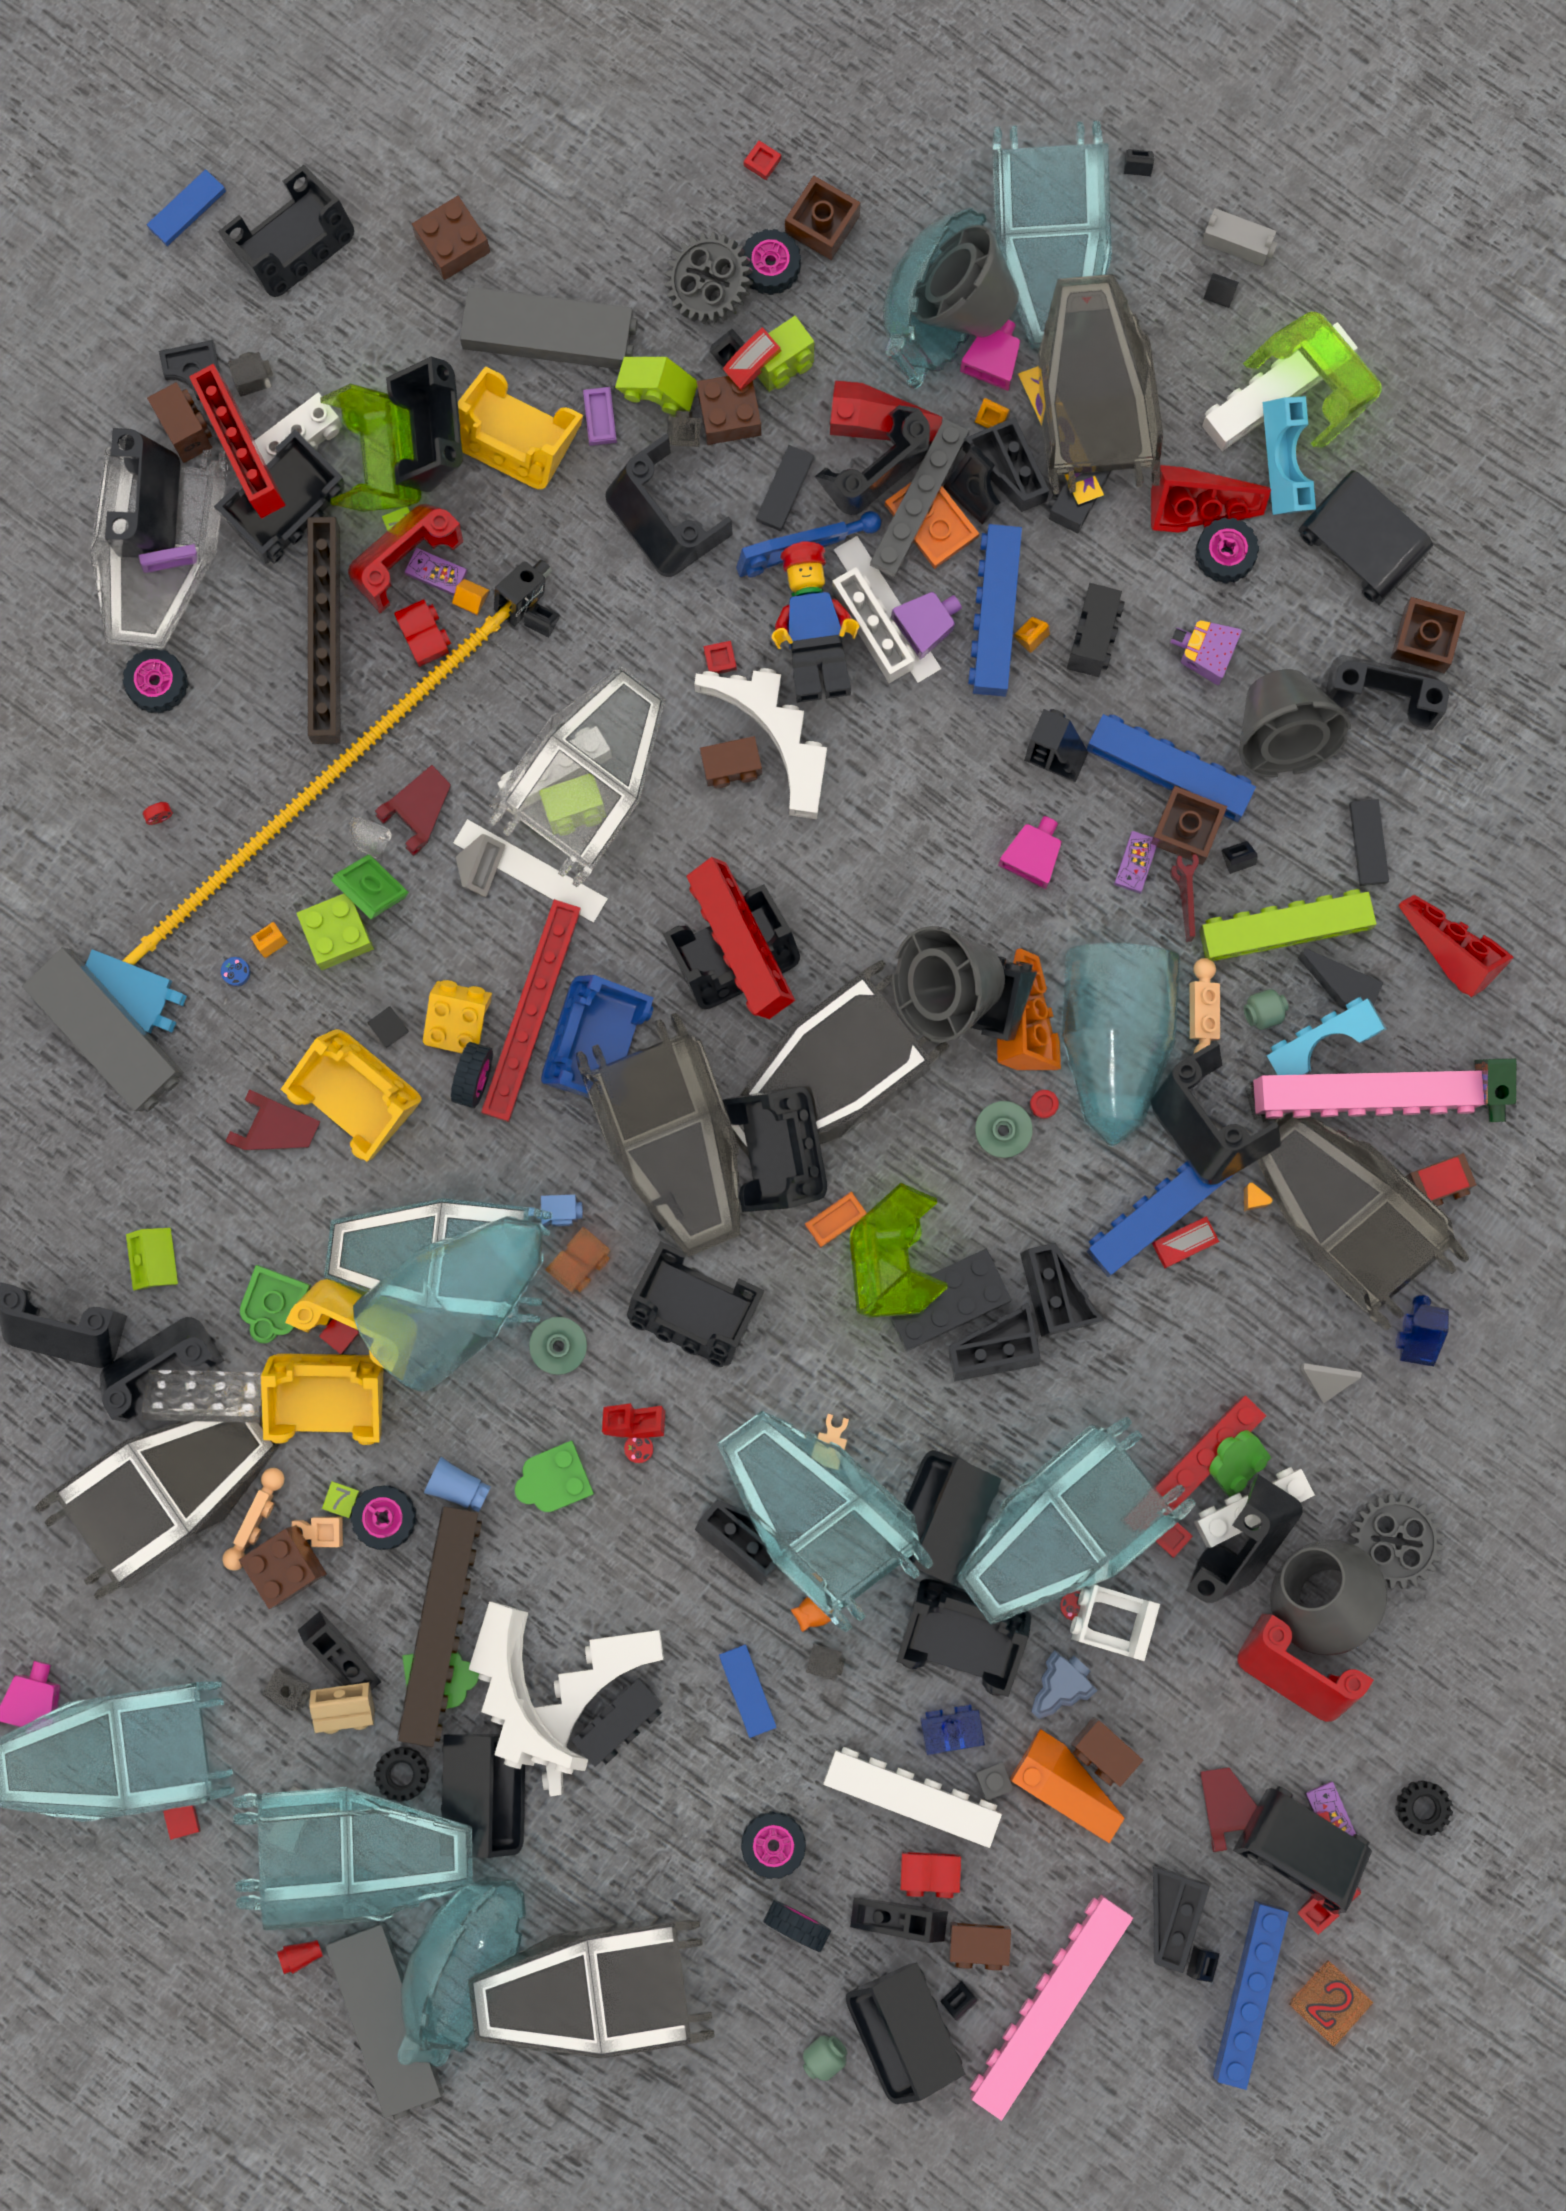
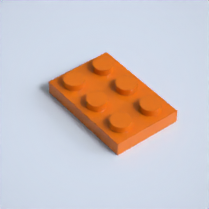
M911 483L885 501L884 505L893 516ZM942 486L914 543L932 567L936 569L979 537V532Z

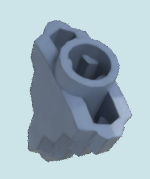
M1054 1650L1045 1662L1047 1670L1041 1677L1043 1687L1035 1696L1031 1712L1038 1719L1054 1714L1062 1705L1073 1706L1080 1699L1088 1700L1098 1691L1086 1678L1091 1671L1074 1655L1067 1660Z

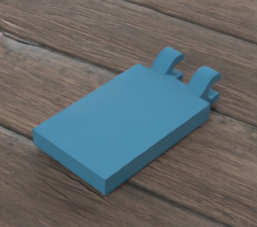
M92 949L85 965L139 1025L149 1033L152 1032L154 1026L173 1032L177 1022L160 1015L166 1000L183 1006L187 996L169 989L172 981Z

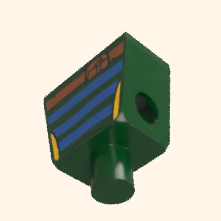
M1516 1058L1474 1060L1475 1071H1482L1484 1104L1488 1105L1489 1122H1506V1105L1516 1104ZM1496 1088H1497V1090H1498V1095H1497V1096L1495 1095V1090H1496Z

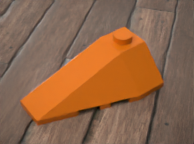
M1021 948L1017 949L1013 963L1020 961L1033 964L1032 969L1036 970L1037 974L1015 1040L1006 1041L997 1038V1062L1015 1070L1061 1069L1060 1040L1058 1033L1053 1034L1049 1018L1054 1016L1052 1008H1047L1043 993L1047 990L1039 956Z
M1039 1729L1009 1779L1110 1843L1125 1818L1067 1746Z

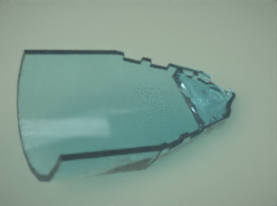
M1097 943L1074 946L1066 952L1061 1037L1067 1052L1084 1121L1109 1146L1118 1145L1143 1125L1176 1043L1180 956L1178 953L1168 949L1138 944Z
M506 1216L421 1247L361 1296L353 1305L354 1320L358 1331L373 1356L392 1376L405 1386L416 1391H429L437 1386L498 1336L502 1325L507 1317L511 1315L522 1293L526 1291L543 1263V1225L539 1222H530Z

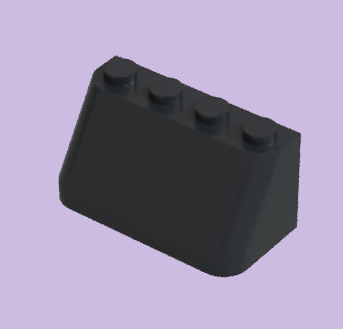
M936 1450L929 1451L921 1461L894 1526V1529L914 1549L901 1557L887 1543V1556L957 1587L964 1575L965 1566L970 1554L976 1546V1540L982 1525L987 1520V1513L998 1493L1002 1479L959 1458Z
M500 1734L443 1735L442 1821L467 1829L468 1857L493 1858L516 1855L523 1847L525 1764H522L521 1769L510 1767L504 1764V1758L494 1755ZM441 1833V1855L454 1856V1836Z
M917 1962L903 1966L846 1994L847 2007L887 2098L894 2104L921 2101L966 2075L962 2067L961 2057L955 2051L950 2039V2032L941 2019L937 2002L931 1996L925 1982V1975Z

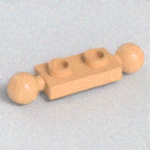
M1201 958L1196 961L1193 972L1199 979V982L1189 983L1190 1039L1199 1040L1194 1053L1210 1045L1211 1041L1220 1040V983H1210V979L1216 973V966L1208 958Z
M269 1468L262 1474L261 1483L263 1487L258 1491L233 1542L235 1545L227 1549L223 1554L222 1561L227 1569L232 1571L241 1569L243 1566L239 1559L245 1556L244 1551L246 1548H249L250 1544L255 1545L262 1531L258 1527L263 1517L267 1519L274 1507V1503L271 1502L274 1496L272 1493L280 1489L284 1484L285 1478L281 1470Z

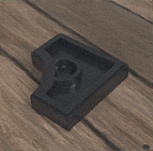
M213 340L159 351L165 380H178L186 383L194 391L197 400H200L189 376L211 364H214L220 373Z
M973 446L943 487L983 525L989 520L1001 502L995 496L991 485V473L995 464L976 446Z

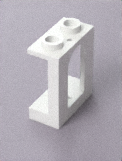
M1087 1583L1086 1588H1082L1079 1595L1078 1604L1081 1606L1078 1617L1075 1616L1071 1623L1070 1632L1073 1634L1071 1639L1145 1661L1160 1604ZM1095 1602H1102L1137 1613L1130 1641L1096 1632L1088 1627Z

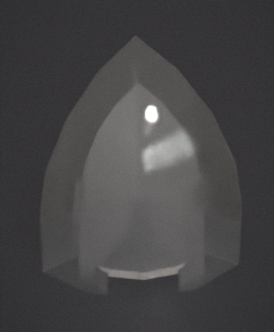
M351 816L348 828L350 839L355 847L363 853L370 854L372 857L381 860L392 836L390 830L369 820Z

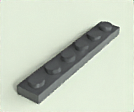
M944 418L870 562V566L895 578L963 447L964 438L969 435L968 429Z

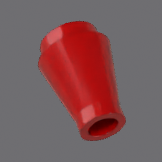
M318 1940L283 1946L284 1949L277 1951L284 1974L291 1972L293 1975L316 1959L323 1957Z

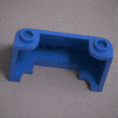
M596 975L575 977L568 989L542 1071V1083L593 1099L586 1077L600 1072L612 1105L620 1106L628 1092L625 1079L620 1078L635 1028L636 1025H641L644 1021L650 1019L653 1013L652 1002L654 998Z

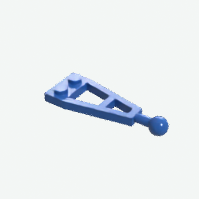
M868 511L860 517V520L848 524L840 522L744 547L741 550L736 566L739 577L746 575L750 578L762 574L764 569L783 563V560L780 558L781 553L795 543L808 541L826 547L845 540L847 535L860 531L869 534L875 533L881 527V518L876 512Z

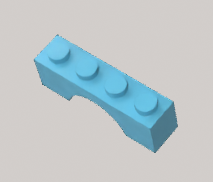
M1306 396L1284 397L1262 402L1273 515L1315 510L1314 481L1302 474L1296 459V445L1299 435L1308 425Z
M1359 997L1346 1004L1348 1010L1337 1015L1336 1011L1321 1018L1320 1020L1323 1024L1312 1029L1309 1025L1295 1033L1297 1039L1289 1043L1286 1040H1282L1270 1047L1272 1053L1266 1056L1277 1075H1306L1311 1072L1312 1052L1315 1046L1327 1036L1345 1034L1359 1043H1363L1386 1030L1387 1028L1370 999L1367 998L1363 1001Z

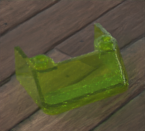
M1307 312L1274 333L1242 364L1246 368H1259L1271 355L1278 359H1287L1299 350L1333 390L1324 400L1322 406L1323 414L1331 424L1310 443L1313 447H1325L1379 397L1381 383L1323 314Z
M351 383L320 397V403L341 408L344 425L350 431L360 434L365 484H357L350 491L332 498L331 505L368 512L409 507L418 503L421 500V491L396 485L394 474L396 462L401 459L414 460L409 410L394 405L387 393Z
M900 1182L854 1225L850 1234V1250L856 1310L859 1314L868 1318L918 1314L948 1288V1283L910 1268L908 1248L918 1242L922 1234L920 1218L937 1204V1198Z

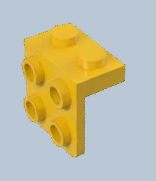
M449 980L437 981L429 995L423 1043L426 1046L462 1053L469 1042L480 1044L484 1016L491 1003L492 993L486 992L481 987L471 986L467 988L458 986L457 983Z

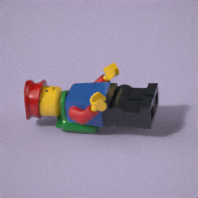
M808 541L792 544L780 555V558L783 560V569L787 572L789 587L793 593H791L790 604L782 608L775 624V631L772 634V640L778 649H781L780 645L786 640L789 642L797 703L822 699L818 672L822 670L826 699L851 695V684L845 661L842 637H844L845 632H848L855 639L859 629V623L852 619L850 613L836 599H831L829 592H823V589H821L825 584L823 566L826 564L824 557L825 549L818 543Z

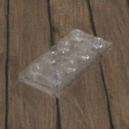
M149 1370L141 1410L142 1420L260 1423L262 1372Z

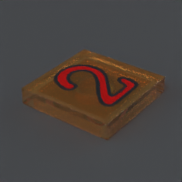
M1329 1960L1323 1964L1289 2003L1333 2047L1337 2045L1373 2004Z

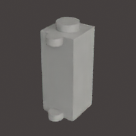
M1214 208L1201 244L1263 266L1266 257L1272 259L1278 242L1273 241L1276 234L1275 230Z

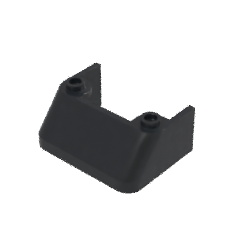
M667 434L627 462L607 488L605 497L608 507L656 571L664 577H672L733 535L732 520L729 516L707 532L699 523L692 520L684 521L674 528L643 487L653 477L654 465L671 454L670 440Z
M1217 1041L1179 1062L1151 1101L1155 1117L1199 1179L1208 1185L1222 1182L1281 1147L1279 1126L1276 1122L1252 1136L1249 1135L1243 1126L1238 1124L1227 1125L1218 1131L1189 1091V1089L1201 1081V1078L1223 1066L1220 1046Z

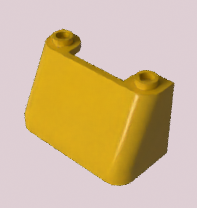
M485 366L458 401L462 452L532 488L544 489L552 479L579 430L583 415L573 409L562 407L552 417L508 395V383L501 373Z
M338 1029L332 1030L314 1040L280 1089L295 1105L313 1103L353 1137L350 1141L352 1153L357 1158L366 1162L376 1156L422 1100L420 1094L352 1036Z
M328 1279L318 1281L291 1309L285 1323L309 1333L310 1329L316 1325L327 1326L333 1318L374 1337L369 1350L371 1360L378 1366L397 1375H400L419 1333L418 1324L412 1317Z
M276 1354L268 1358L261 1374L263 1440H271L273 1443H285L295 1435L296 1431L352 1432V1438L361 1445H371L375 1442H380L383 1368L375 1364L371 1360L370 1355Z

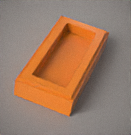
M851 1191L806 1222L805 1226L820 1248H822L867 1217L868 1214Z

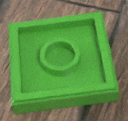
M370 854L339 871L331 880L370 919L402 901L409 893Z

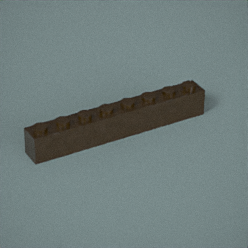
M308 517V737L312 744H341L340 526L336 517Z
M445 1506L441 1510L397 1741L427 1747H433L434 1741L440 1742L443 1725L438 1724L440 1712L445 1713L448 1703V1695L444 1694L446 1683H451L454 1666L449 1665L451 1653H457L460 1636H455L457 1624L462 1625L465 1614V1607L460 1606L462 1596H468L471 1578H466L468 1566H474L476 1549H472L474 1537L479 1538L482 1521L477 1520V1512Z

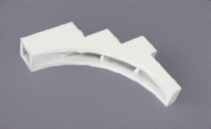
M762 668L760 671H753L752 681H747L746 677L739 675L725 678L719 677L718 673L704 671L703 674L696 673L695 692L715 696L737 706L754 718L772 739L780 752L788 775L790 788L789 815L817 819L827 747H822L821 743L806 741L805 744H800L804 711L799 710V707L794 705H783L782 708L777 707L781 674H776V671L772 669Z
M489 1601L469 1670L479 1673L478 1679L490 1682L481 1712L491 1715L492 1722L503 1725L494 1755L504 1758L505 1765L521 1769L522 1764L534 1766V1763L548 1766L549 1762L556 1764L555 1770L572 1774L573 1769L585 1771L588 1759L570 1751L556 1740L541 1722L531 1703L525 1683L522 1661L523 1635L528 1612Z
M660 1630L589 1640L590 1646H585L587 1664L592 1663L593 1669L558 1674L559 1680L554 1681L556 1698H561L562 1703L534 1707L541 1722L556 1740L567 1747L574 1725L584 1708L605 1685L619 1675L640 1665L664 1659ZM549 1762L548 1766H546L547 1772H542L544 1790H549L550 1796L562 1795L563 1772L555 1770L556 1764Z

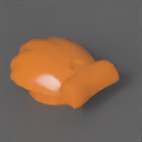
M811 1595L807 1596L798 1607L791 1609L802 1632L809 1627H819L828 1624L834 1614V1610L829 1613Z

